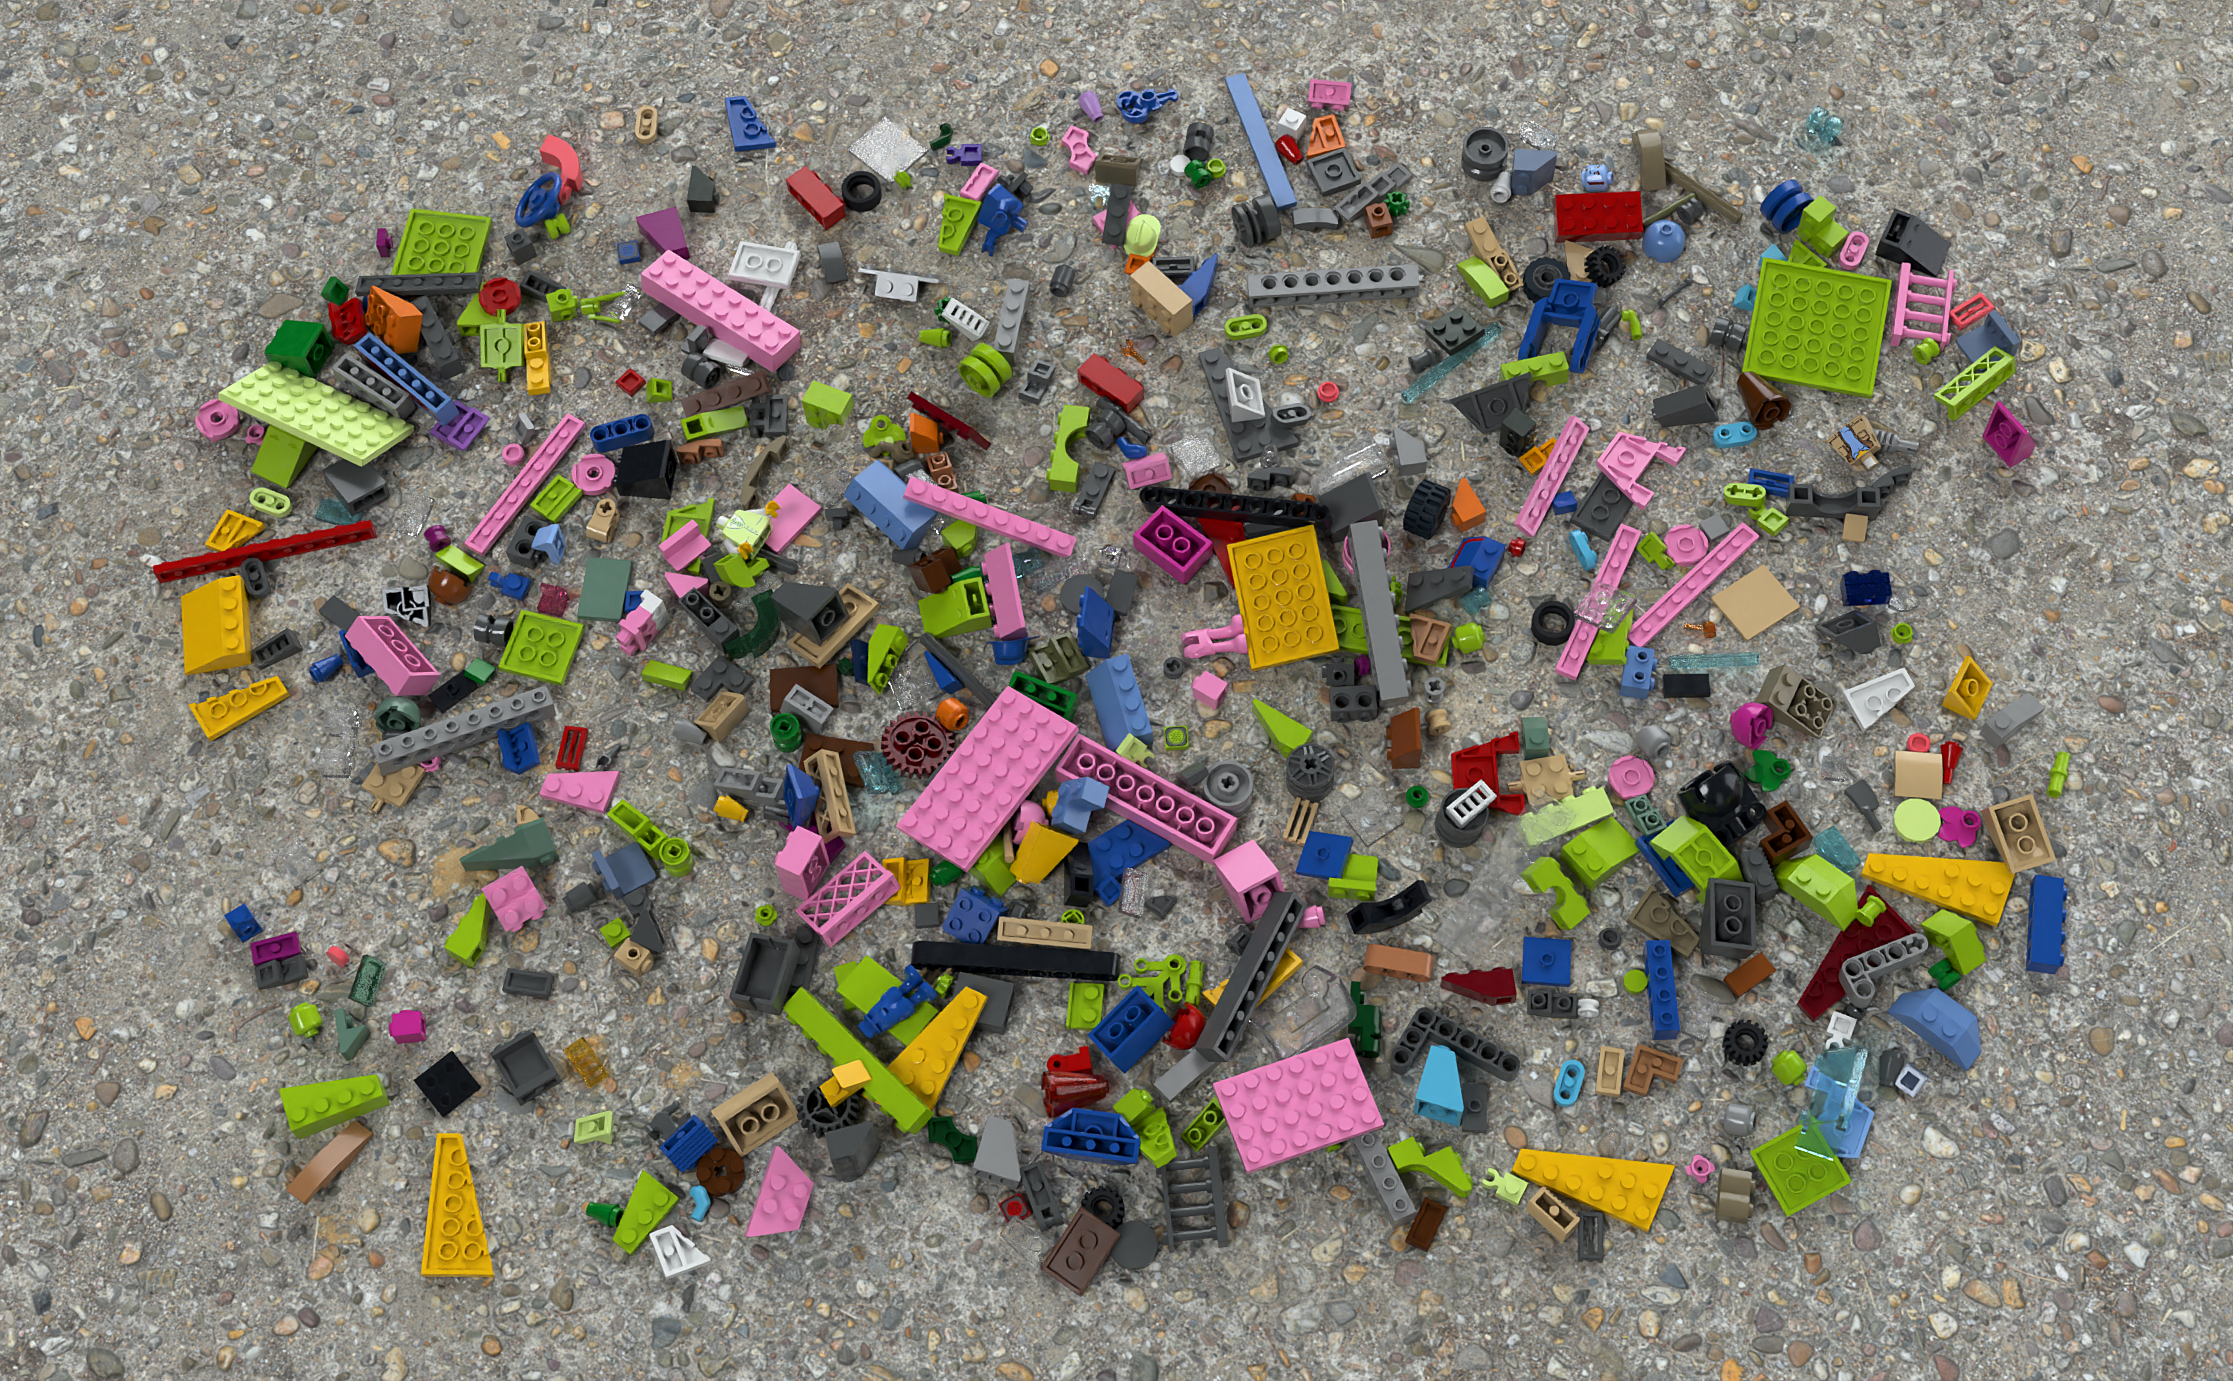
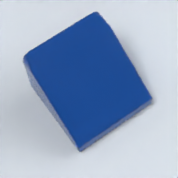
M1571 491L1556 494L1551 502L1555 515L1575 512L1578 505Z

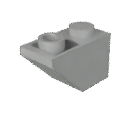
M1398 427L1393 428V435L1389 437L1390 449L1395 450V455L1393 456L1394 468H1398L1400 476L1426 473L1427 460L1423 443Z

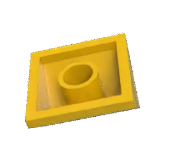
M1971 656L1965 657L1942 706L1971 720H1976L1993 683Z

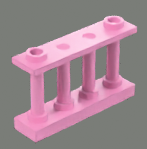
M1902 262L1897 279L1890 346L1898 347L1900 340L1905 339V337L1921 340L1929 337L1938 342L1940 353L1942 354L1944 346L1949 345L1951 333H1947L1951 293L1955 291L1957 279H1953L1954 270H1949L1946 280L1913 275L1910 272L1911 264ZM1913 283L1945 288L1944 298L1911 293V290H1908V285ZM1912 301L1943 306L1942 315L1909 311V308H1906V303ZM1910 319L1941 324L1940 333L1907 329V326H1903L1904 321Z

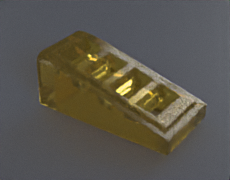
M581 1037L563 1050V1053L589 1089L610 1076L584 1037ZM581 1048L585 1049L583 1053L575 1058L572 1055ZM587 1055L590 1056V1059L581 1065L578 1064V1061ZM594 1062L596 1066L585 1073L583 1069ZM600 1070L601 1074L590 1081L588 1076Z

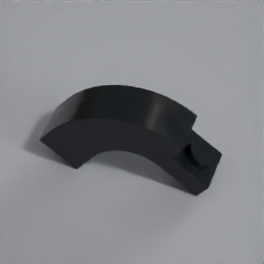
M1417 880L1405 890L1389 899L1373 903L1361 902L1346 913L1354 934H1372L1399 926L1423 913L1422 908L1430 903L1432 899L1424 880Z

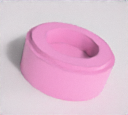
M509 444L503 449L502 457L506 464L517 466L524 461L525 453L519 444Z

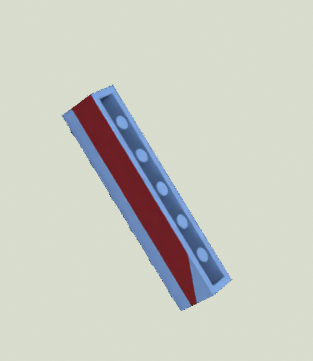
M370 332L354 345L359 356L366 364L382 377L409 393L413 402L443 427L459 414L450 397Z

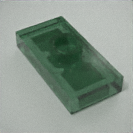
M363 955L348 999L366 1007H372L387 963L369 955Z

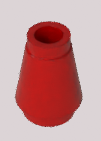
M1285 134L1276 141V150L1294 166L1303 161L1304 157L1292 136L1290 137L1288 134Z

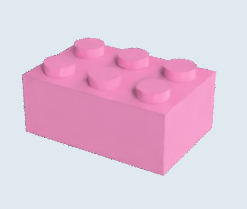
M798 825L794 832L791 831L789 833L783 851L778 852L774 861L783 890L804 901L813 895L830 865L822 836Z

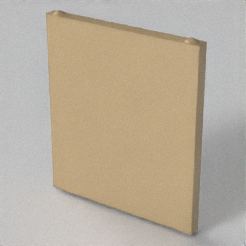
M1764 564L1711 597V601L1746 642L1800 609V605Z

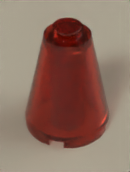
M1050 1070L1042 1072L1041 1090H1045L1043 1104L1049 1118H1058L1071 1108H1083L1105 1099L1106 1093H1109L1108 1080L1098 1074Z

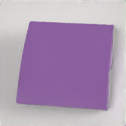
M455 400L454 404L459 414L445 427L437 422L430 430V435L453 448L465 451L490 421V418L473 407L470 409Z

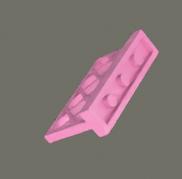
M864 851L795 909V912L831 948L901 887L889 870L884 869L872 856ZM867 860L869 862L868 869L859 870V866ZM882 874L877 880L871 882L872 875ZM867 875L866 883H856L857 876ZM846 877H852L851 884L841 885L842 880ZM864 889L858 896L854 897L855 890ZM849 890L848 898H839L840 891ZM828 892H834L833 899L823 900ZM847 904L839 912H836L837 905ZM832 905L830 913H821L822 906ZM810 907H816L815 914L806 915L804 913ZM829 919L820 928L818 927L819 920Z

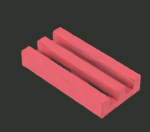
M1980 292L1949 311V319L1951 318L1952 324L1957 325V329L1962 331L1988 315L1995 307ZM1978 301H1982V303L1978 304L1975 307H1972L1959 317L1956 316L1957 314L1974 305Z

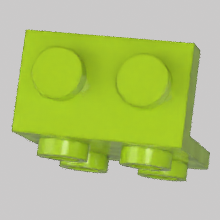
M1349 854L1342 878L1329 877L1328 897L1374 901L1378 858L1375 856Z

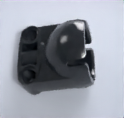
M1731 760L1717 764L1713 769L1716 772L1715 774L1711 770L1702 772L1682 786L1680 791L1677 792L1678 801L1688 816L1706 825L1714 836L1717 833L1724 847L1733 844L1755 829L1764 821L1767 812L1766 807L1759 802L1737 765ZM1751 808H1753V810L1755 811L1754 818H1752L1750 815Z

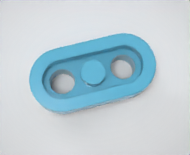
M1750 422L1721 425L1714 430L1712 440L1717 447L1723 449L1749 445L1754 442L1757 429Z
M1579 529L1569 532L1570 544L1582 568L1585 571L1594 569L1598 558L1595 551L1590 550L1586 534Z
M1568 1060L1561 1066L1553 1092L1555 1103L1561 1107H1571L1577 1100L1585 1074V1069L1579 1061ZM1573 1071L1576 1076L1570 1077L1568 1072ZM1567 1093L1569 1098L1563 1099L1561 1094Z

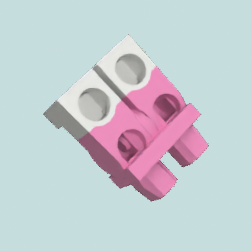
M647 589L640 595L643 602L638 608L631 611L627 615L626 620L622 619L619 622L621 631L615 636L616 640L621 644L619 646L620 649L630 657L637 649L644 652L647 648L646 644L650 643L670 620L663 600Z

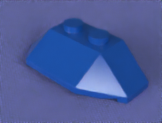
M1071 1108L1051 1123L1045 1125L1041 1151L1072 1160L1108 1165L1137 1164L1141 1139L1121 1114Z

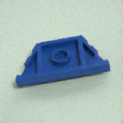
M1128 819L1088 842L1093 871V887L1108 873L1112 874L1116 880L1170 848V843Z

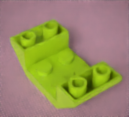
M1684 814L1649 842L1663 860L1670 856L1701 891L1695 897L1703 906L1709 878L1744 882L1737 861L1707 826Z

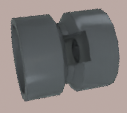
M1195 122L1188 126L1183 154L1191 161L1200 159L1203 162L1209 158L1214 130L1210 125Z
M1718 316L1709 343L1719 347L1724 344L1726 349L1738 353L1747 326L1737 322L1732 325L1730 320Z
M695 351L689 354L683 362L681 373L691 381H695L700 387L708 390L713 388L719 381L722 368L713 361L708 362L707 357Z
M1105 409L1096 418V422L1092 423L1085 430V435L1095 447L1105 450L1114 441L1113 437H1117L1125 429V424L1115 412Z
M481 613L475 622L474 639L475 641L488 644L492 641L493 645L506 647L514 629V622L512 619L503 617L496 619L493 615Z

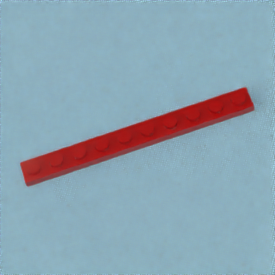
M362 520L354 524L338 525L325 530L319 529L302 535L295 534L291 537L272 539L259 544L252 543L244 547L228 548L225 551L216 553L209 552L197 557H185L182 560L173 562L166 561L154 565L153 572L160 583L241 567L246 559L252 557L265 562L377 538L371 520Z

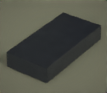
M1663 674L1664 698L1710 697L1709 674Z

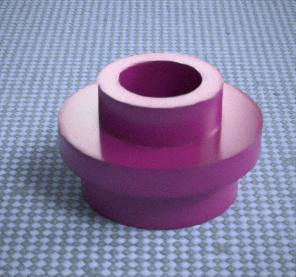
M1360 654L1359 658L1354 659V672H1357L1358 677L1368 675L1369 657H1364L1363 654Z

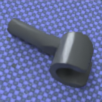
M616 744L607 755H600L597 759L596 768L599 765H604L603 771H609L611 759L621 748L620 745Z

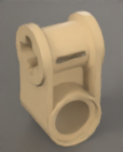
M602 499L598 502L594 514L587 525V538L609 543L612 540L614 530L620 519V513L616 509V504L613 500Z

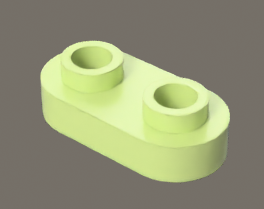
M262 487L253 490L250 494V502L256 510L278 518L285 517L292 511V503L283 494Z

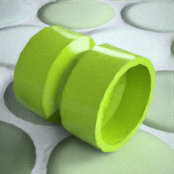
M678 837L669 838L662 843L659 855L667 873L674 877H683L690 873L694 866V859L687 843Z

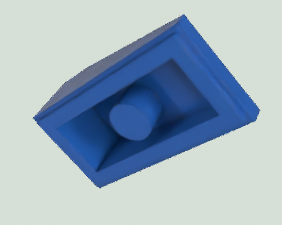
M924 652L941 690L951 695L963 687V684L932 653Z

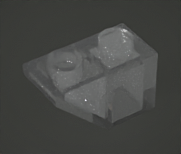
M1016 1215L1011 1218L1000 1233V1236L1017 1253L1039 1269L1055 1247L1053 1241Z

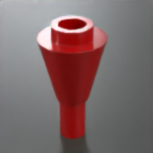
M1946 741L1945 744L1940 745L1942 767L1944 769L1942 783L1951 785L1953 771L1956 768L1963 748L1957 742Z

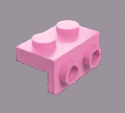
M1310 79L1308 105H1311L1313 109H1324V107H1332L1334 111H1344V108L1349 109L1352 83Z

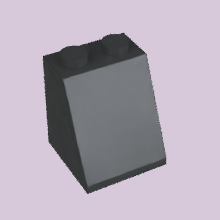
M1366 472L1318 496V503L1328 506L1333 518L1332 526L1327 530H1323L1325 537L1329 536L1331 544L1345 540L1350 524L1377 520L1378 527L1383 524L1384 508L1370 472ZM1323 514L1319 517L1323 519L1326 515Z
M785 581L770 596L782 622L819 647L850 616L838 590L835 588Z

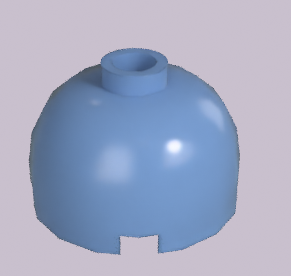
M1659 220L1652 223L1646 229L1642 240V248L1646 256L1657 259L1656 262L1670 263L1677 260L1685 247V233L1677 223L1671 220Z

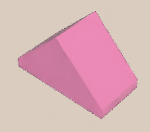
M665 572L664 576L667 584L677 600L694 587L703 596L709 594L710 583L708 579Z

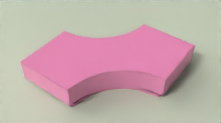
M1071 125L1061 140L1062 145L1067 147L1072 155L1069 167L1088 175L1095 165L1097 155L1087 145L1090 137L1089 132Z

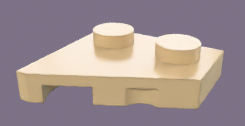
M1566 240L1564 243L1565 262L1571 275L1570 279L1591 282L1593 279L1587 278L1589 272L1585 273L1584 269L1588 266H1584V262L1587 261L1586 257L1595 250Z

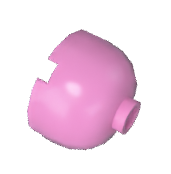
M1024 800L1015 811V819L1011 822L1013 844L1021 845L1030 827L1031 820L1049 825V820L1045 819L1042 807L1036 802Z

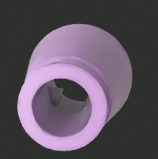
M1087 91L1079 96V106L1093 123L1100 122L1104 116L1097 95L1092 91Z

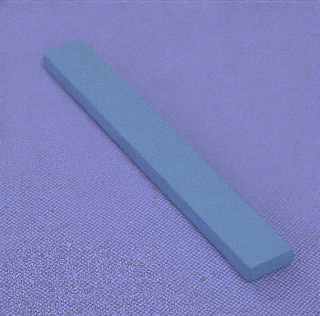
M1245 73L1226 77L1225 84L1276 210L1281 211L1297 206L1296 198Z

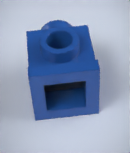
M245 903L224 915L242 943L263 931Z

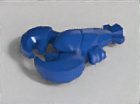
M1173 88L1168 89V92L1155 93L1154 89L1142 90L1141 94L1128 90L1121 92L1116 98L1117 107L1121 111L1122 117L1130 123L1138 124L1148 119L1149 112L1159 110L1169 100L1178 101V92L1173 90ZM1123 105H1125V108L1128 109V112L1123 110Z

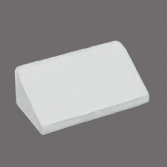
M716 338L709 342L702 354L709 359L738 367H743L750 362L748 354Z

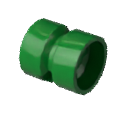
M782 713L772 719L770 731L776 748L785 753L794 752L799 749L803 742V736L797 718L792 714Z

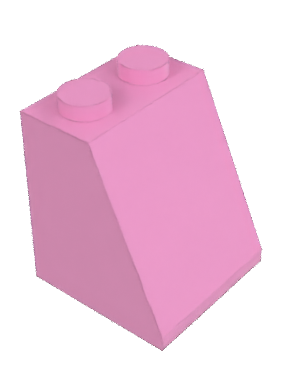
M1253 839L1213 860L1218 878L1247 924L1262 917L1274 892H1285L1278 869Z

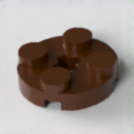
M715 1147L701 1158L696 1176L700 1185L706 1189L709 1195L723 1197L722 1195L733 1194L741 1188L746 1178V1171L739 1154L728 1148ZM725 1167L727 1175H721L719 1178L716 1177V1170Z

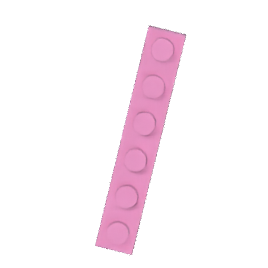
M1576 416L1569 417L1514 523L1527 537H1534L1590 429Z

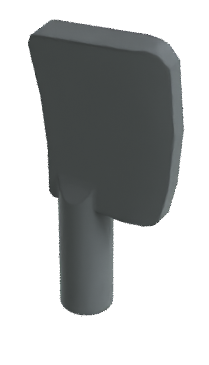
M1860 780L1846 788L1844 791L1845 795L1854 803L1861 815L1865 816L1873 831L1876 833L1882 830L1883 827L1872 812L1879 807V802L1867 782Z

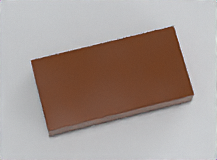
M1760 952L1725 976L1723 981L1735 996L1740 998L1773 975L1776 969Z

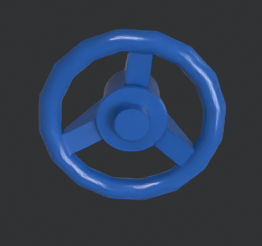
M549 172L543 174L526 190L515 211L514 219L517 226L527 228L533 226L541 219H551L556 215L560 208L558 195L562 186V179L558 173ZM554 181L553 188L548 192L541 188L546 182ZM529 201L528 208L530 211L523 217L524 209Z

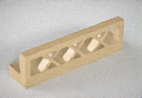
M821 749L804 760L806 774L812 777L814 786H818L820 780L822 781L823 786L819 799L816 800L814 812L819 835L822 836L826 844L837 836L851 838L856 835L839 754ZM817 761L818 768L816 773H814L812 764ZM824 801H826L827 804L825 814H823L822 811ZM830 821L832 831L827 834V826Z
M1000 916L997 940L1091 949L1093 948L1094 941L1092 940L1093 925Z

